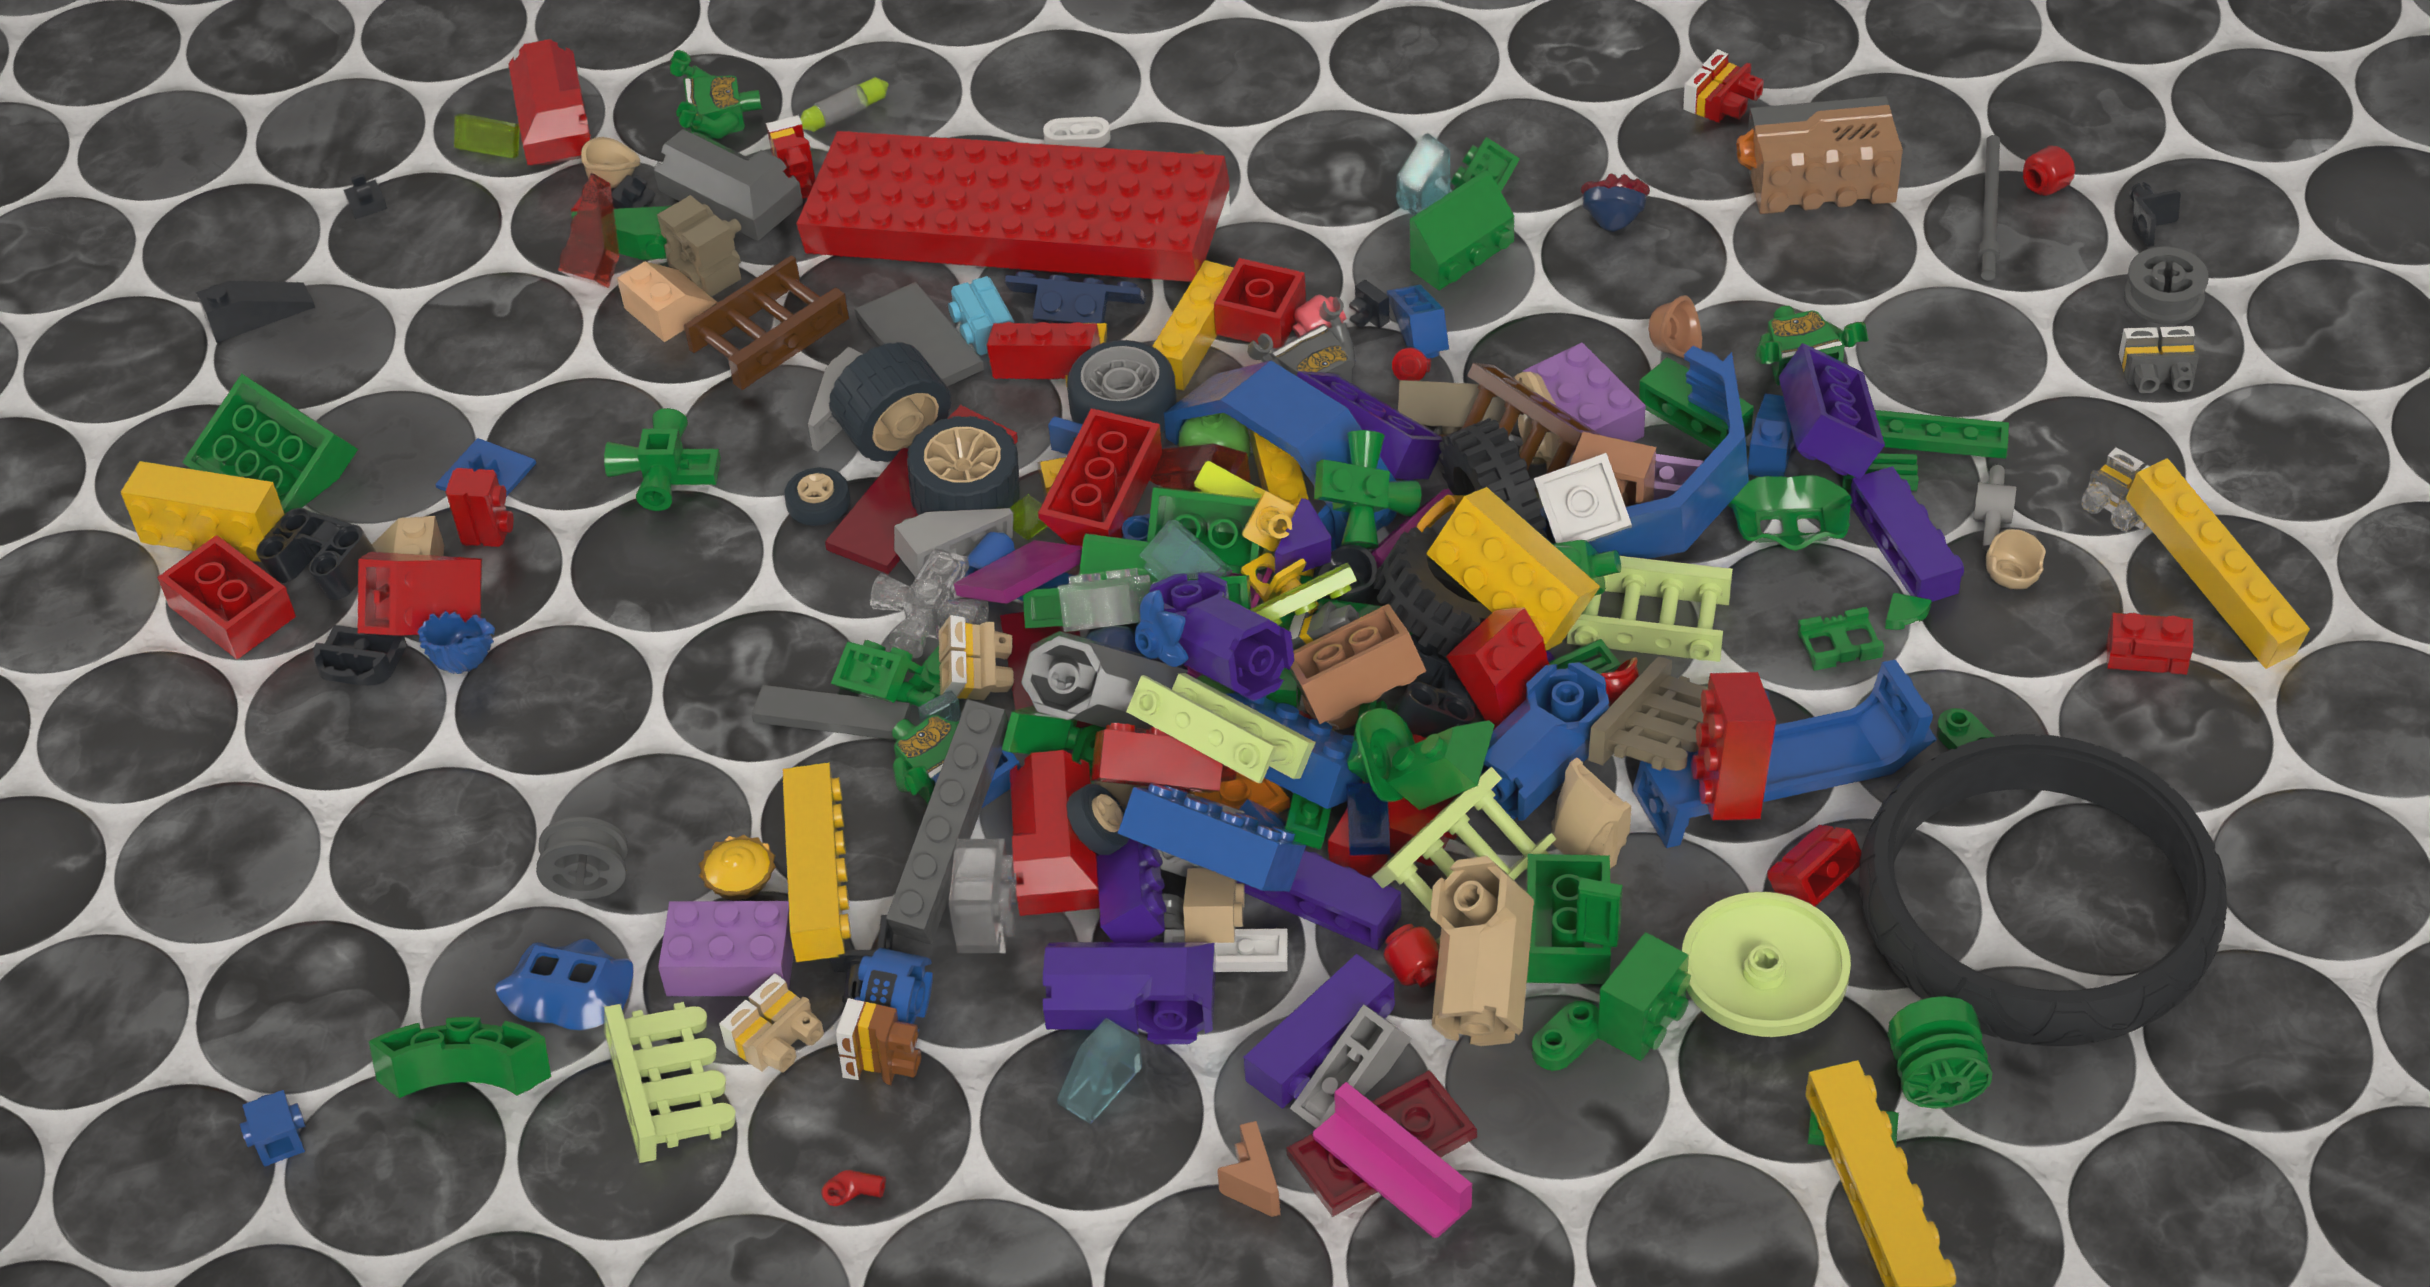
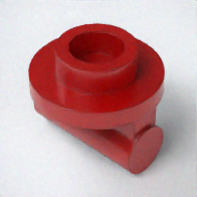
M1412 347L1400 350L1392 361L1393 373L1399 380L1420 381L1431 369V358H1426L1422 351Z

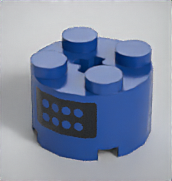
M884 948L876 950L872 957L863 956L858 972V978L863 981L860 997L857 996L855 1000L897 1008L899 1022L914 1024L916 1016L925 1018L928 1009L933 973L926 972L925 966L932 964L931 959Z

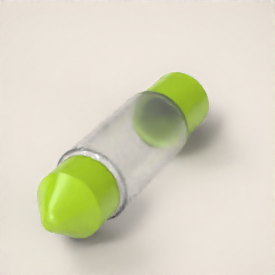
M874 77L815 103L813 107L804 110L800 117L803 129L814 132L823 127L827 128L866 109L869 105L885 98L889 85L888 82Z

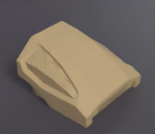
M1577 757L1569 763L1565 771V781L1558 797L1555 818L1551 822L1552 834L1556 838L1552 844L1564 855H1610V868L1617 864L1621 847L1626 845L1627 842L1626 837L1630 832L1631 805L1627 801H1622L1591 773Z

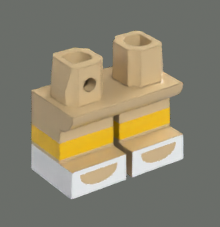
M950 615L939 630V662H942L939 666L940 697L985 700L990 692H1008L1014 683L1013 670L1010 667L996 666L995 658L1007 659L1012 651V635L995 631L994 622L976 625L965 623V617Z
M776 973L749 996L750 1002L747 1000L743 1001L719 1023L725 1048L760 1071L771 1066L784 1073L797 1057L795 1048L791 1046L797 1039L810 1046L814 1045L824 1034L822 1022L812 1013L809 999L806 997L800 999L788 989L786 981Z

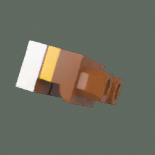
M848 998L836 1030L843 1078L859 1080L862 1070L881 1073L883 1081L888 1085H891L895 1074L915 1078L921 1062V1050L915 1048L918 1039V1026L899 1022L897 1008Z

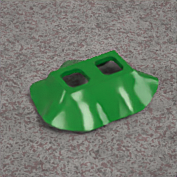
M1817 475L1791 477L1764 476L1749 481L1728 506L1733 509L1738 529L1742 537L1747 541H1755L1756 543L1778 542L1790 550L1797 551L1814 541H1828L1830 538L1841 539L1845 537L1850 525L1849 515L1852 498L1841 486ZM1799 519H1817L1820 531L1802 533L1798 530L1797 521ZM1779 520L1782 523L1783 532L1779 534L1762 533L1760 521Z

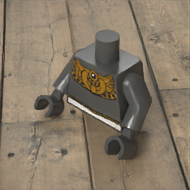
M1337 296L1333 299V306L1336 312L1329 311L1325 301L1320 306V316L1323 320L1331 323V328L1323 324L1271 353L1269 352L1273 348V341L1269 335L1263 333L1258 337V343L1263 349H1260L1253 340L1248 346V355L1252 359L1261 360L1262 362L1273 361L1297 376L1298 371L1334 373L1352 383V369L1355 367L1356 361L1353 341L1346 322L1342 323L1339 317L1344 308L1343 301Z

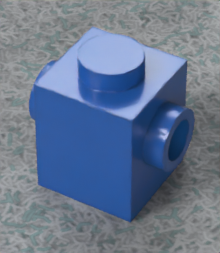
M284 1090L261 1096L257 1100L242 1105L247 1121L240 1123L247 1147L255 1146L264 1167L305 1152L299 1133L300 1128L306 1127L298 1103L289 1104Z

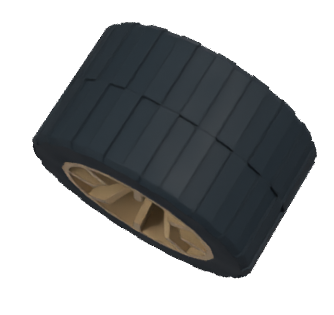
M903 342L882 344V346L873 347L856 357L836 379L829 397V409L835 420L865 458H870L871 461L876 462L892 461L903 447L909 449L913 439L922 432V429L936 423V421L948 418L949 409H951L952 404L950 390L920 351L911 344Z
M955 416L928 425L913 439V443L908 449L907 464L911 503L918 515L935 511L1010 508L1012 512L1016 510L1020 497L1018 451L1014 439L1011 435L1007 434L1003 427L994 424L990 420L979 419L974 416Z

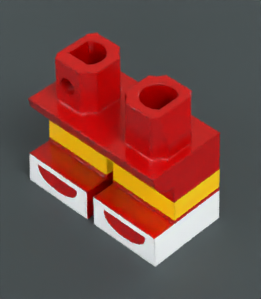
M1717 49L1702 65V68L1700 67L1685 83L1683 110L1718 123L1725 115L1739 120L1746 112L1748 106L1747 98L1757 101L1761 97L1764 80L1751 75L1750 63H1745L1742 67L1728 62L1729 54Z
M799 115L766 123L771 154L781 159L787 166L783 172L788 178L794 175L798 180L802 199L808 198L816 179L810 144L804 138Z

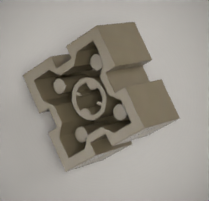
M691 195L657 214L661 235L667 239V244L664 245L668 266L679 270L686 277H689L692 282L711 297L741 280L739 269L741 260L735 250L733 240L735 234L741 230V225L737 219H732L729 222L726 220L722 221L713 214L708 205L701 204Z

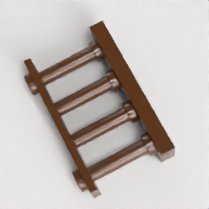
M791 255L686 323L684 328L689 350L692 353H696L706 345H711L728 358L733 384L743 390L847 321L849 314L845 293L837 287L820 297L800 282L796 258ZM790 291L808 304V306L793 314L775 300ZM764 309L779 320L781 324L766 332L751 321L749 317ZM736 326L755 341L739 350L723 338L722 335Z
M1473 363L1467 376L1479 383L1477 388L1480 392L1462 429L1482 421L1493 397H1500L1505 400L1504 406L1506 410L1499 422V427H1504L1507 430L1508 438L1519 415L1526 414L1532 418L1531 424L1533 427L1519 454L1520 458H1524L1526 461L1527 471L1546 432L1552 431L1558 435V442L1560 443L1546 474L1566 467L1573 450H1576L1583 432L1600 435L1495 365ZM1535 487L1536 496L1541 500L1537 487Z

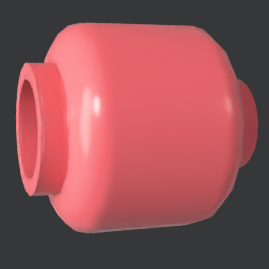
M1316 295L1295 310L1294 319L1297 324L1292 326V329L1298 338L1323 324L1327 325L1328 328L1332 327L1331 323L1323 320L1319 313L1323 301L1326 302L1329 311L1336 312L1332 296L1326 298L1323 295ZM1342 311L1339 317L1343 323L1347 318L1344 311Z

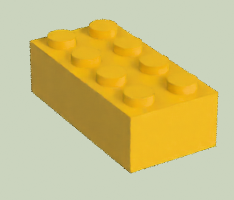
M142 461L138 463L121 490V495L140 542L149 545L179 548L185 551H195L217 535L252 562H261L256 553L257 546L282 516L285 515L273 482Z
M1487 487L1463 497L1426 553L1492 613L1495 610L1525 607L1544 639L1546 651L1561 644L1600 588L1594 580Z

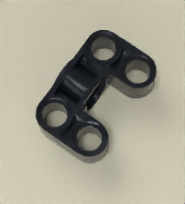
M304 508L292 509L283 515L259 543L256 550L257 556L269 574L280 583L295 579L311 561L309 571L324 595L330 600L342 599L358 585L359 558L369 552H376L360 526L340 521L333 516L314 513Z
M1412 634V641L1426 672L1418 675L1407 686L1393 712L1397 713L1405 721L1411 734L1425 738L1455 726L1470 724L1475 716V703L1447 657L1438 654V649L1428 643L1424 647L1418 643L1420 638Z

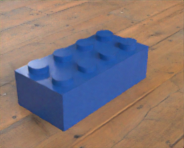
M1237 692L1226 694L1316 742L1300 779H1292L1270 766L1265 774V779L1326 809L1354 798L1363 783L1359 776L1349 770L1347 763L1354 736H1343L1333 731L1329 723L1323 722L1319 724L1317 719L1310 720L1300 715L1296 707L1285 703L1277 704L1267 699L1266 696L1252 701Z
M1150 783L1148 788L1133 787L1118 834L1259 890L1290 892L1306 845L1294 841L1295 833L1276 826L1269 828L1258 825L1259 819L1240 812L1233 814L1222 811L1223 805L1203 798L1197 800L1187 797V791L1174 786H1161Z

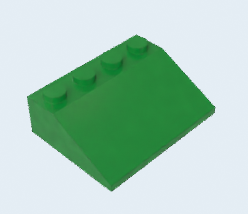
M241 374L182 463L193 470L273 482L284 514L292 509L303 508L336 482L358 451V448L268 389Z

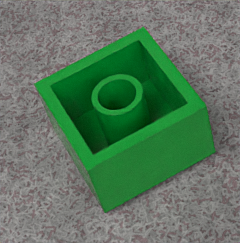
M1645 932L1600 988L1598 1039L1639 1061H1642L1650 1049L1656 1050L1665 1038L1666 1028L1673 1020L1679 1021L1688 1007L1689 1000L1686 998V989L1691 979V975L1688 973L1689 955Z

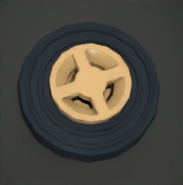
M817 467L806 469L790 479L784 490L788 513L794 520L805 525L818 526L829 524L839 519L847 511L850 504V492L846 479L841 473L830 468Z
M1087 784L1069 797L1067 815L1070 824L1080 841L1090 850L1099 855H1110L1128 842V837L1118 834L1125 810L1107 789L1098 784Z

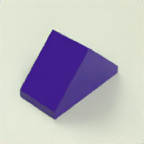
M1302 498L1291 519L1292 530L1286 529V532L1290 534L1281 539L1275 551V575L1302 558L1307 563L1302 572L1331 562L1332 538L1310 501Z

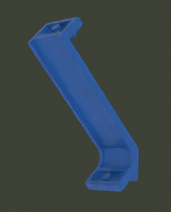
M1896 659L1882 662L1871 694L1860 705L1841 712L1775 725L1763 802L1894 774L1937 740L1929 728L1933 718L1929 704L1924 702L1914 687L1910 676L1905 674ZM1686 751L1688 754L1687 766L1678 771L1666 768L1660 771L1651 768L1652 764L1641 761L1632 791L1666 848L1681 845L1685 829L1689 824V818L1710 814L1707 804L1701 803L1700 783L1698 779H1693L1691 771L1693 755H1698V751Z

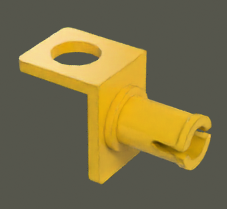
M1255 486L1253 491L1262 496L1249 518L1242 536L1274 552L1281 539L1290 534L1286 532V529L1292 530L1291 519L1297 507Z
M1267 552L1243 566L1241 574L1249 575L1250 585L1262 600L1266 602L1301 585L1299 581L1300 575L1307 563L1302 558L1278 572L1270 584L1263 583L1256 576L1255 571L1257 568L1268 567L1275 573V557L1270 552ZM1315 601L1317 606L1314 609L1308 611L1310 615L1318 609V606L1320 604L1317 601Z

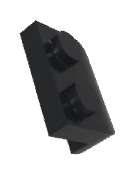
M334 625L325 644L316 643L314 646L313 657L319 675L324 680L368 686L383 683L391 677L407 647L404 635L357 633L358 628Z

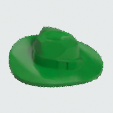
M1385 708L1369 710L1363 713L1358 720L1357 739L1353 741L1352 749L1347 759L1348 767L1351 772L1359 776L1365 783H1370L1379 799L1384 802L1398 801L1404 797L1387 783L1392 767L1391 761L1399 749L1405 746L1409 747L1415 744L1409 727L1397 713Z

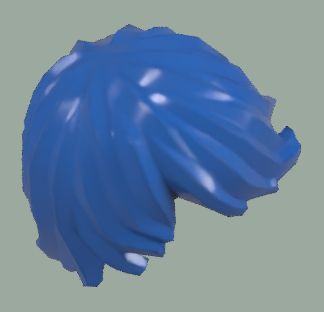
M445 611L439 618L435 614H431L429 620L424 621L423 626L418 630L420 646L425 649L424 654L428 655L430 660L439 669L452 674H462L477 668L488 655L491 643H494L491 634L494 635L495 628L485 618H478V615H473L464 622L460 614L455 612L449 615Z

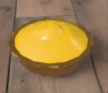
M744 834L738 838L728 836L723 842H715L712 849L704 852V859L698 864L701 869L699 877L704 881V887L713 890L715 894L725 899H747L758 894L766 886L768 880L771 879V873L776 868L774 864L776 855L770 852V845L762 843L759 837L749 838Z

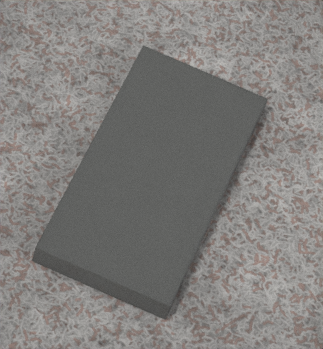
M916 282L855 308L856 318L879 346L896 342L911 344L920 351L946 386H950L984 370L982 359L966 343L965 339Z

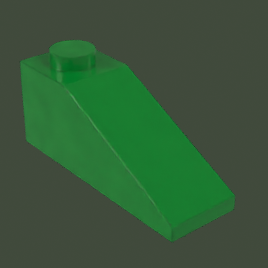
M671 206L572 212L571 217L578 242L640 260L667 259L664 245L667 244V239L661 235L657 214Z
M1034 705L1011 712L1002 750L1023 754L1064 750L1069 753L1076 746L1081 734V728L1076 727L1078 720L1072 718L1065 720L1040 713Z

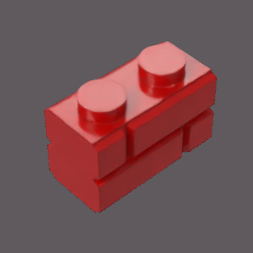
M456 468L452 472L445 492L462 545L479 546L483 543V546L500 547L503 545L507 533L512 531L514 524L512 511H507L505 506V486L499 485L494 470L478 469L474 472L473 469Z
M2112 613L2107 637V669L2158 673L2169 672L2171 674L2187 675L2194 643L2193 619L2180 618L2178 616L2140 615L2138 613Z
M1818 825L1782 858L1781 862L1778 861L1767 871V876L1775 893L1801 899L1816 907L1860 867L1861 849L1850 829L1839 827L1834 829L1832 826Z

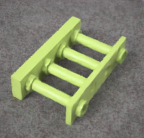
M1619 556L1621 572L1606 575L1604 578L1605 591L1625 593L1621 618L1598 616L1601 594L1596 595L1567 634V644L1585 646L1602 639L1609 649L1720 662L1723 631L1713 630L1716 604L1729 605L1732 569ZM1640 595L1663 598L1659 623L1636 621ZM1678 600L1701 602L1697 628L1674 625Z
M1179 673L1172 689L1146 675H1141L1126 711L1257 783L1263 782L1269 766L1292 779H1300L1316 743L1186 673Z
M1490 767L1480 775L1478 786L1460 793L1372 877L1382 889L1394 880L1399 885L1404 883L1430 912L1433 891L1416 873L1418 868L1414 862L1421 855L1426 860L1430 858L1448 878L1453 873L1450 867L1455 861L1442 848L1444 843L1440 837L1446 831H1449L1451 835L1456 833L1477 857L1488 856L1513 880L1527 868L1528 854H1549L1546 849L1556 838L1550 833L1535 844L1493 798L1496 794L1491 789L1502 778ZM1473 806L1478 811L1482 809L1523 854L1510 869L1468 823L1470 818L1465 813ZM1441 936L1436 940L1439 946Z

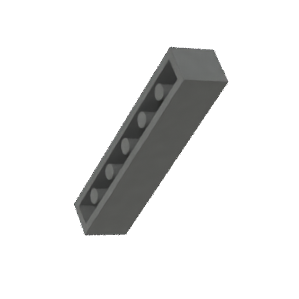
M968 699L966 701L886 917L893 933L930 945L933 943L1003 751L1002 746L1009 723L1005 709Z

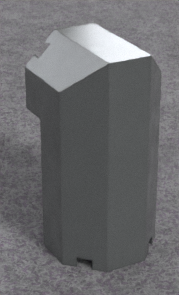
M682 129L664 143L661 153L666 156L663 163L657 162L654 169L658 191L678 201L691 195L701 204L708 205L713 214L722 221L726 220L729 222L732 219H737L741 225L739 232L757 241L803 204L800 183L794 175L790 178L785 175L783 171L787 166L781 159L762 150L748 158L700 133H692L685 129Z
M1059 631L1031 645L1021 683L1029 694L1036 710L1040 713L1065 720L1072 718L1104 728L1107 725H1111V723L1135 725V733L1146 734V729H1151L1153 726L1126 712L1141 675H1146L1172 689L1179 673L1187 674L1188 668L1182 665L1171 667L1157 658L1150 659L1143 654Z

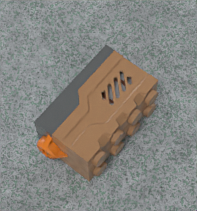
M1887 96L1750 108L1748 133L1739 136L1736 143L1738 162L1749 170L1760 214L1784 212L1791 205H1799L1804 210L1818 209L1826 202H1833L1838 207L1852 206L1857 200L1867 199L1872 204L1897 202L1903 149L1898 138Z

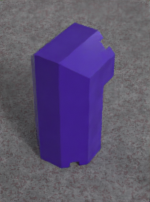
M1187 573L1175 574L1151 585L1150 592L1160 590L1164 602V611L1185 617L1186 621L1179 643L1186 651L1189 659L1183 665L1252 701L1279 690L1284 681L1279 678L1283 669L1290 670L1294 662L1290 631L1230 601L1227 581L1210 573H1198V580H1188Z
M1049 942L1048 946L1045 947L1043 986H1046V998H1043V1012L1046 1030H1131L1138 1034L1140 1028L1148 1033L1147 1040L1154 1044H1191L1197 1040V1033L1201 1030H1205V1035L1213 1030L1216 977L1215 942Z

